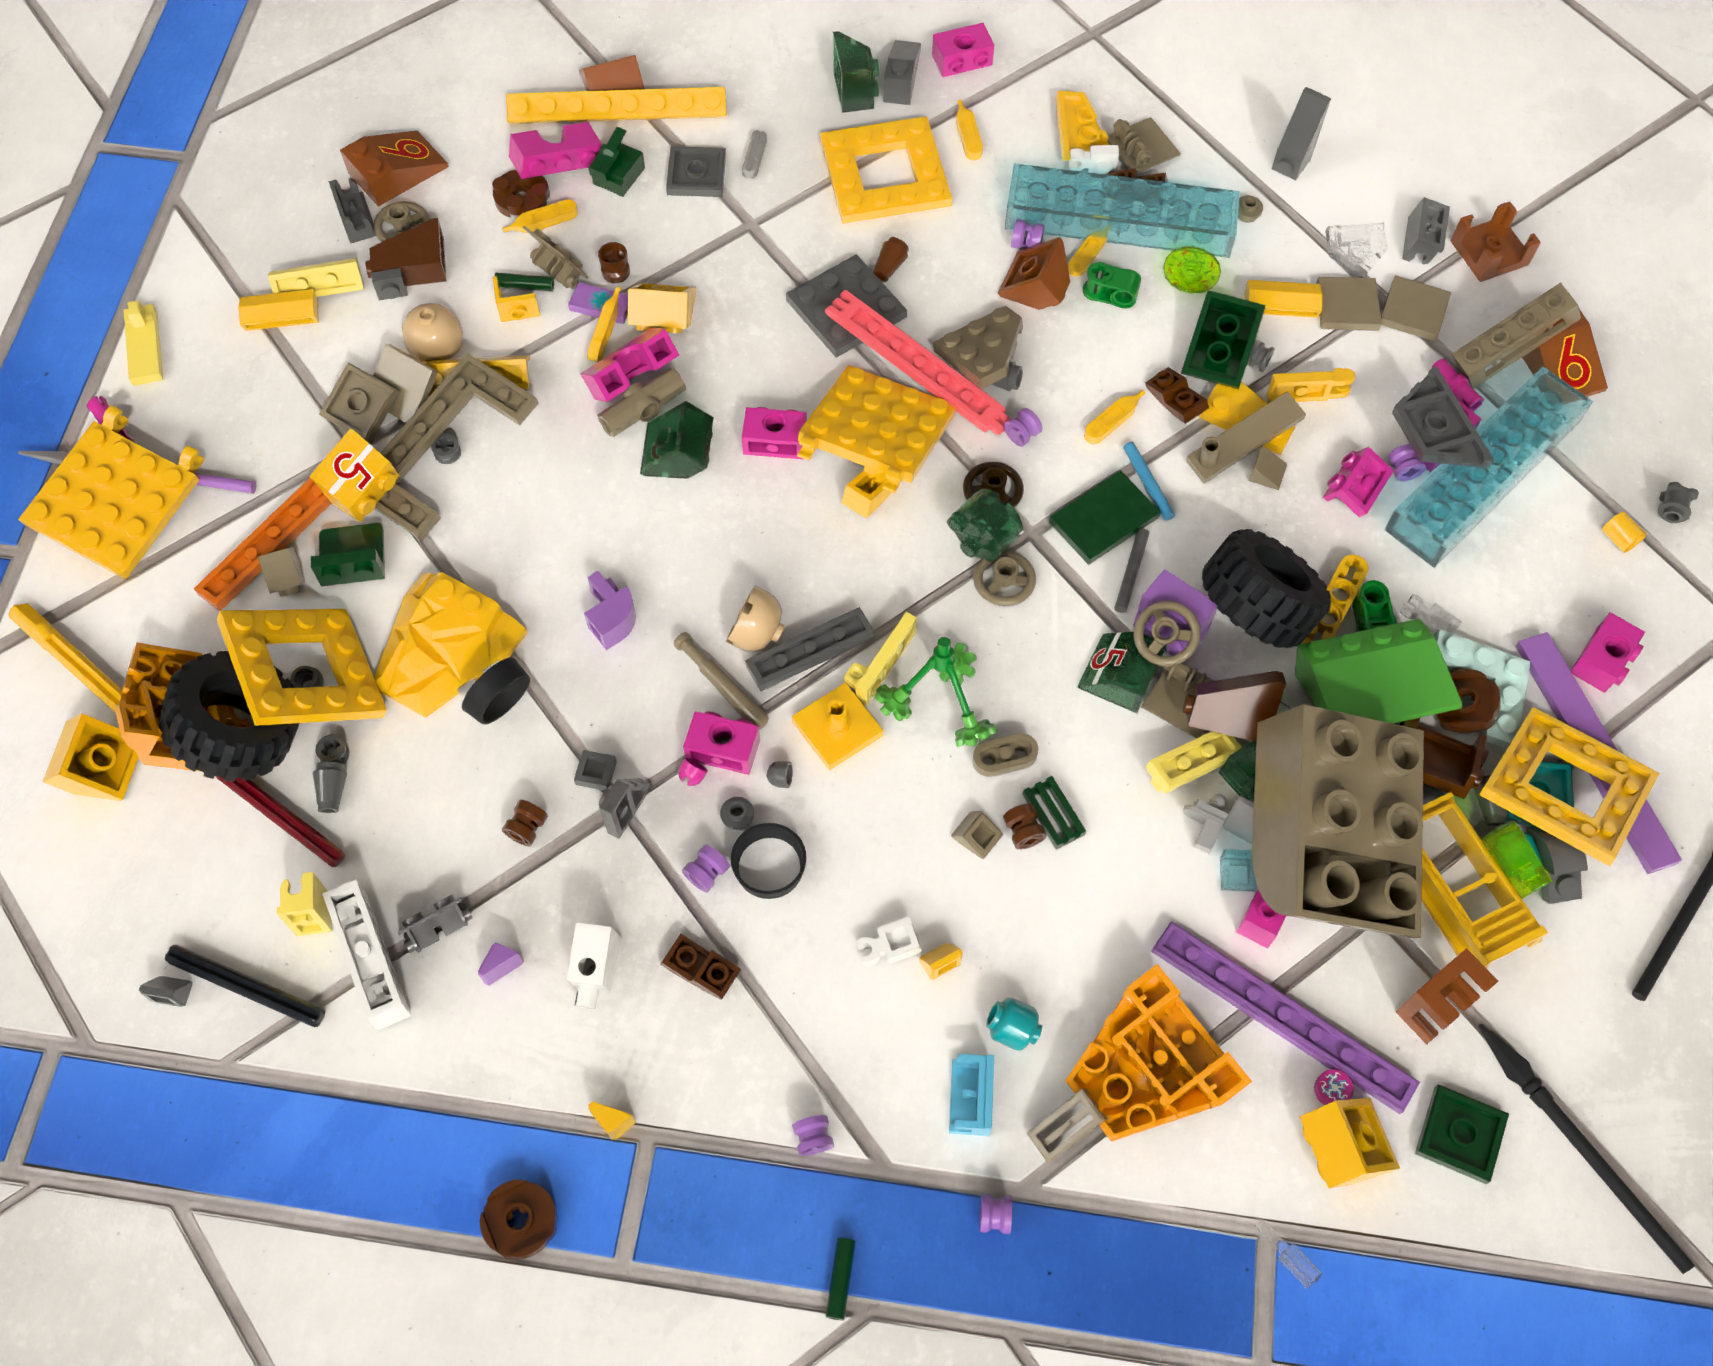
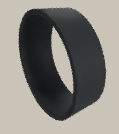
M510 657L501 660L483 673L471 686L463 699L462 710L481 724H490L505 715L521 699L529 686L530 677L515 658Z
M762 823L747 829L738 837L731 852V867L741 886L750 894L763 899L779 898L791 892L798 885L806 866V850L800 837L790 828L777 823ZM764 838H776L787 842L794 848L800 860V872L790 884L781 889L763 891L749 886L741 879L739 873L740 858L745 849L755 841Z

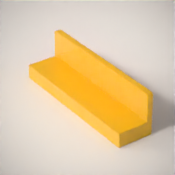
M530 355L476 358L522 389L530 388L528 372ZM462 359L422 361L438 370L430 394L435 391Z

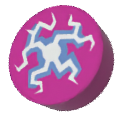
M1337 1069L1324 1071L1314 1084L1315 1095L1323 1105L1336 1100L1351 1099L1354 1091L1353 1083L1349 1076Z

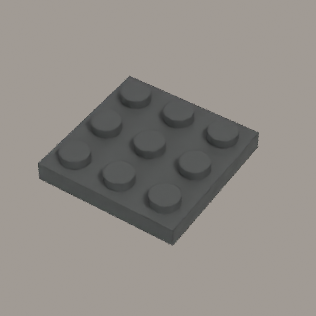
M857 254L786 293V301L836 358L863 343L825 313V309L829 305L833 306L832 302L836 298H840V294L844 290L849 291L893 325L907 318V309Z

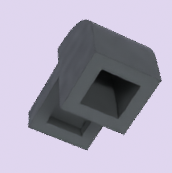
M1535 825L1527 826L1526 832L1533 836L1542 857V863L1539 865L1541 867L1542 900L1552 904L1582 899L1581 871L1588 870L1585 853Z

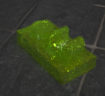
M1511 820L1482 838L1495 861L1522 899L1553 881L1516 821Z

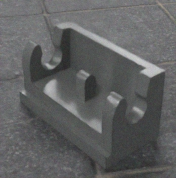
M349 178L350 188L346 190L341 189L336 179L328 181L350 244L375 237L374 223L363 192H359L356 181L353 178Z
M1425 197L1408 216L1403 260L1410 262L1415 258L1416 254L1423 253L1426 256L1423 257L1422 264L1425 265L1431 262L1438 252H1443L1450 206Z

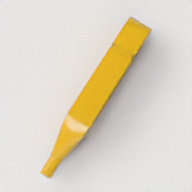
M960 99L957 101L959 109L956 116V125L966 157L970 160H978L982 157L983 153L981 137L973 112L965 108Z
M567 199L559 201L557 204L553 203L522 213L514 223L502 228L503 232L512 230L528 233L522 228L523 226L534 232L536 228L541 230L560 224L563 221L572 220L578 215L577 205L575 201Z
M1108 222L1102 229L1094 230L1089 234L1068 263L1070 275L1081 276L1085 273L1088 266H1090L1106 244L1108 230L1112 226L1111 222Z
M616 287L614 294L605 302L592 336L593 339H591L588 348V360L599 362L604 356L605 347H607L618 316L620 287Z
M1141 390L1137 395L1123 396L1086 426L1085 440L1090 444H1098L1104 440L1107 435H1110L1134 414L1139 399L1146 394L1145 391Z

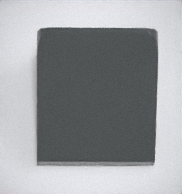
M159 976L140 985L138 991L151 1002L183 1007L187 1003L193 983L189 980Z

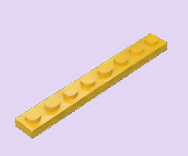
M725 87L506 94L507 121L509 124L727 117Z

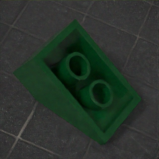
M1208 290L1181 374L1239 390L1266 305Z

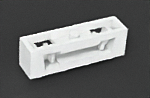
M356 879L322 893L367 1020L378 1031L410 1017L409 1007L367 893Z

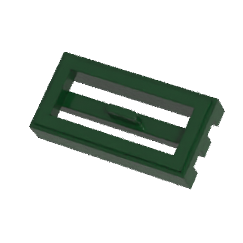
M1053 776L1046 778V781L1043 783L1041 781L1036 783L1031 789L1028 787L1023 790V797L1028 804L1035 806L1038 813L1037 820L1043 826L1056 850L1085 836L1086 829ZM1049 789L1050 793L1054 797L1058 806L1060 807L1066 819L1073 828V833L1068 827L1067 823L1065 822L1064 818L1060 814L1059 810L1057 809L1056 805L1054 804L1046 790ZM1036 795H1040L1065 837H1059L1035 798Z

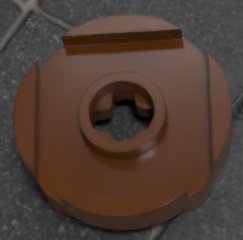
M512 170L494 179L492 182L495 206L501 214L510 217V214L521 215L522 213L547 206L546 201L550 198L549 186L543 176L521 179L517 170ZM519 192H526V195H525V196H521L520 194H517V193H519Z
M1462 669L1451 672L1450 675L1461 701L1463 696H1470V700L1474 701V703L1461 709L1434 714L1440 726L1444 730L1457 733H1473L1491 728L1501 709V697L1496 683L1486 678L1484 673L1477 670Z
M512 1180L498 1186L487 1198L488 1202L484 1206L483 1213L481 1212L480 1230L483 1239L492 1250L506 1259H525L534 1256L542 1251L556 1235L558 1215L554 1200L543 1187L527 1182V1180ZM518 1209L522 1214H529V1219L525 1221V1226L522 1229H519L517 1226H509V1221L514 1219L513 1212Z

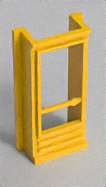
M1449 792L1423 805V822L1439 815L1482 879L1453 893L1422 847L1421 902L1456 955L1458 956L1467 948L1487 968L1492 962L1525 945L1528 948L1542 941V938L1548 932L1544 926L1539 925L1454 801L1452 792ZM1486 884L1501 908L1472 922L1457 900V897Z

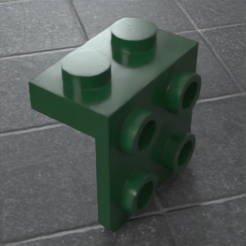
M372 523L324 529L319 533V556H311V569L321 587L385 579L384 529L381 524Z

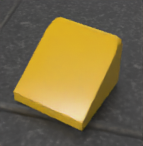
M945 943L922 955L919 961L930 980H934L960 966L963 952L957 946Z
M593 1101L588 1104V1109L592 1116L612 1140H617L636 1123L633 1116L624 1111Z

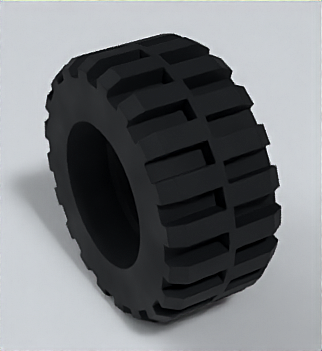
M1241 529L1232 532L1202 569L1204 590L1208 591V597L1212 602H1215L1218 606L1217 609L1223 615L1225 614L1229 617L1235 626L1244 629L1245 633L1251 637L1255 636L1260 642L1265 644L1271 643L1277 648H1291L1301 644L1330 611L1331 595L1330 591L1326 590L1327 585L1318 577L1319 574L1307 564L1308 562L1302 557L1297 556L1288 546L1282 545L1277 539L1267 537L1265 533L1259 531L1254 532L1252 529Z
M219 651L214 656L211 653L198 656L197 660H189L182 665L180 670L174 673L160 711L159 729L162 732L161 738L167 748L171 747L170 753L178 761L183 760L186 762V768L193 772L199 770L204 773V777L214 779L217 776L222 777L223 781L234 782L236 778H242V781L255 779L257 773L260 776L266 775L283 762L290 750L299 723L235 727L219 722L204 709L213 705H227L238 708L251 716L228 651ZM274 666L282 688H295L288 678L284 679L282 677V671Z

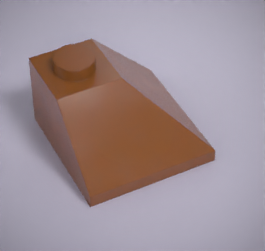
M1058 237L1018 251L998 291L999 296L1038 310L1060 304L1064 300L1065 292L1070 284L1063 240Z

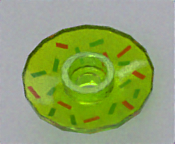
M1194 246L1181 247L1172 251L1166 257L1163 266L1164 276L1170 285L1179 291L1190 294L1203 293L1212 289L1218 283L1221 274L1220 264L1215 256L1205 249Z

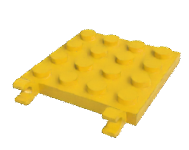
M848 365L800 429L798 441L802 448L798 452L797 457L809 461L816 449L819 448L885 473V477L888 479L883 489L895 493L902 480L912 483L952 421L956 411L953 406L949 405L942 398L928 395L915 388H909L888 378H883L866 372L861 368Z
M111 405L104 413L102 425L95 421L92 422L18 520L23 525L126 580L199 482L198 477L194 473L201 467L205 459L198 455V450L187 445L180 455L179 464L176 465L119 435V431L126 426L129 419L121 415L123 413L122 410Z

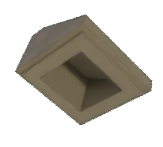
M1261 446L1249 481L1279 490L1287 463L1266 447Z
M973 811L964 818L951 836L976 856L984 859L1003 836V833L982 811Z

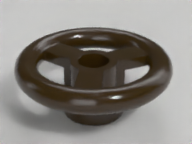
M985 462L976 465L967 473L963 482V493L967 502L974 509L985 514L997 515L1009 512L1019 504L1024 494V485L1020 475L1012 467L1000 462ZM983 473L982 484L972 486L974 479ZM1007 476L1011 478L1015 486L1012 498L1005 492ZM987 494L990 497H996L1002 504L987 505L979 501L975 496Z

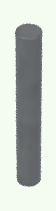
M1143 528L1137 530L1114 609L1119 613L1127 611L1150 534L1148 530Z

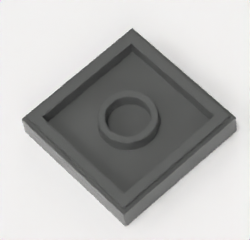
M671 146L666 184L667 195L723 197L726 148Z

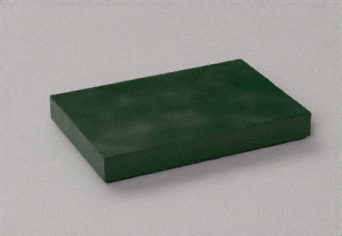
M1120 470L1050 516L1049 523L1081 558L1090 565L1136 534L1138 529L1145 528L1158 519L1161 511Z

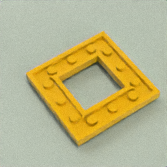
M927 116L820 133V142L842 224L952 206V196ZM906 148L916 182L864 190L855 156Z
M346 609L220 610L217 622L255 726L383 718L387 711ZM321 642L338 686L282 688L266 644Z
M1532 707L1479 795L1600 862L1611 866L1660 773ZM1547 751L1610 784L1593 818L1529 784Z

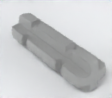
M755 130L752 133V141L749 143L742 166V175L745 178L750 177L754 179L757 176L758 167L764 153L763 148H765L767 143V134L764 131Z

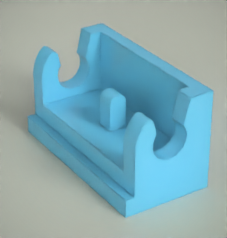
M958 1054L957 1059L952 1060L949 1134L990 1135L992 1129L994 1055Z

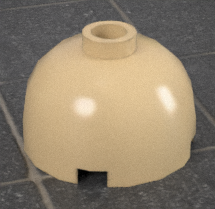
M426 303L413 308L407 314L402 326L405 347L411 356L420 361L445 360L453 357L461 349L462 327L450 309L441 304Z
M754 585L738 614L735 625L731 628L726 642L746 651L763 649L771 640L777 642L785 625L780 623L782 609L775 596Z

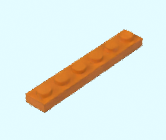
M309 478L194 588L195 592L217 610H222L262 571L258 556L285 549L332 503L314 481Z

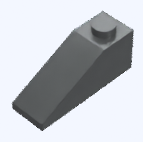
M895 40L888 57L884 75L883 102L910 105L921 43Z
M1308 87L1304 88L1277 149L1272 170L1295 181L1298 179L1312 158L1331 101L1330 97Z

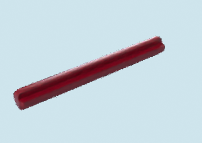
M216 776L219 781L331 867H337L344 860L345 853L338 846L253 781H242V778H236L234 782L223 781L222 777Z

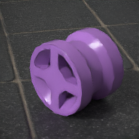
M1023 408L1017 413L1016 418H1010L1004 423L1007 436L1013 443L1021 447L1029 442L1031 436H1037L1043 429L1038 416L1028 408Z
M1411 444L1402 445L1388 455L1390 465L1396 469L1394 474L1398 481L1404 482L1415 479L1426 470L1425 463L1419 460Z
M826 1115L804 1118L792 1124L794 1134L799 1137L800 1143L797 1149L800 1156L818 1154L834 1147L833 1138L827 1133L829 1121Z
M981 1193L979 1232L988 1233L993 1229L999 1230L1002 1234L1010 1235L1012 1195L992 1198L990 1194Z

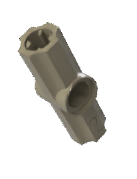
M669 368L646 384L637 382L629 386L621 400L597 415L598 420L604 431L609 436L615 437L639 420L641 422L653 420L660 413L662 405L684 392L686 385L680 374L674 368Z

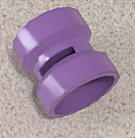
M1017 219L1013 230L1011 247L1020 249L1021 247L1030 248L1041 244L1045 224L1036 223L1031 225L1027 224L1026 220Z
M705 844L697 852L698 858L694 862H689L682 869V873L695 887L708 893L715 885L714 880L717 875H723L730 868V864L716 849Z

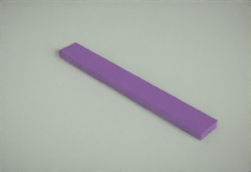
M1548 632L1519 641L1515 647L1522 659L1531 661L1529 671L1556 718L1617 750ZM1589 773L1604 798L1610 784ZM1646 799L1626 838L1648 875L1677 865L1682 861V858Z
M1172 921L1153 947L1151 952L1329 1069H1337L1344 1072L1355 1086L1398 1114L1404 1112L1420 1084L1418 1080Z

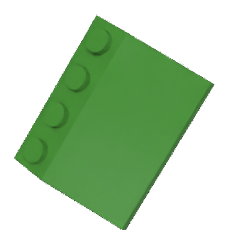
M1420 618L1297 645L1295 676L1316 707L1392 724L1462 708V701L1437 641Z

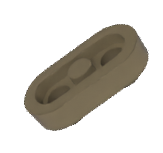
M1024 733L982 742L974 750L973 767L979 774L986 777L1028 768L1036 761L1038 744L1032 736ZM1019 750L1024 751L1026 756L1019 757L1015 752ZM986 758H990L995 763L992 765H987L984 763L983 760Z

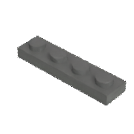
M858 607L745 660L746 668L761 692L875 638V631L861 608Z

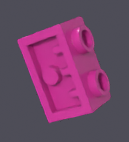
M1369 446L1357 452L1351 451L1342 459L1341 469L1328 481L1327 486L1329 488L1323 495L1326 501L1338 497L1358 517L1369 512L1394 471Z

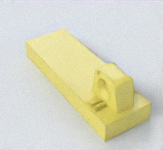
M357 258L271 271L268 274L273 293L314 289L316 297L364 289V282Z
M139 300L127 302L128 309L123 310L129 380L133 386L162 381L163 371L157 310L153 304L142 306Z
M905 612L869 667L854 662L846 672L844 682L856 691V696L862 704L868 705L877 692V688L881 686L916 634V616Z
M1211 731L1150 760L1145 768L1153 777L1151 784L1157 792L1162 790L1164 793H1168L1240 758L1244 749L1233 736Z

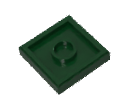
M1438 1084L1433 1090L1415 1154L1479 1182L1488 1184L1492 1179L1509 1113Z

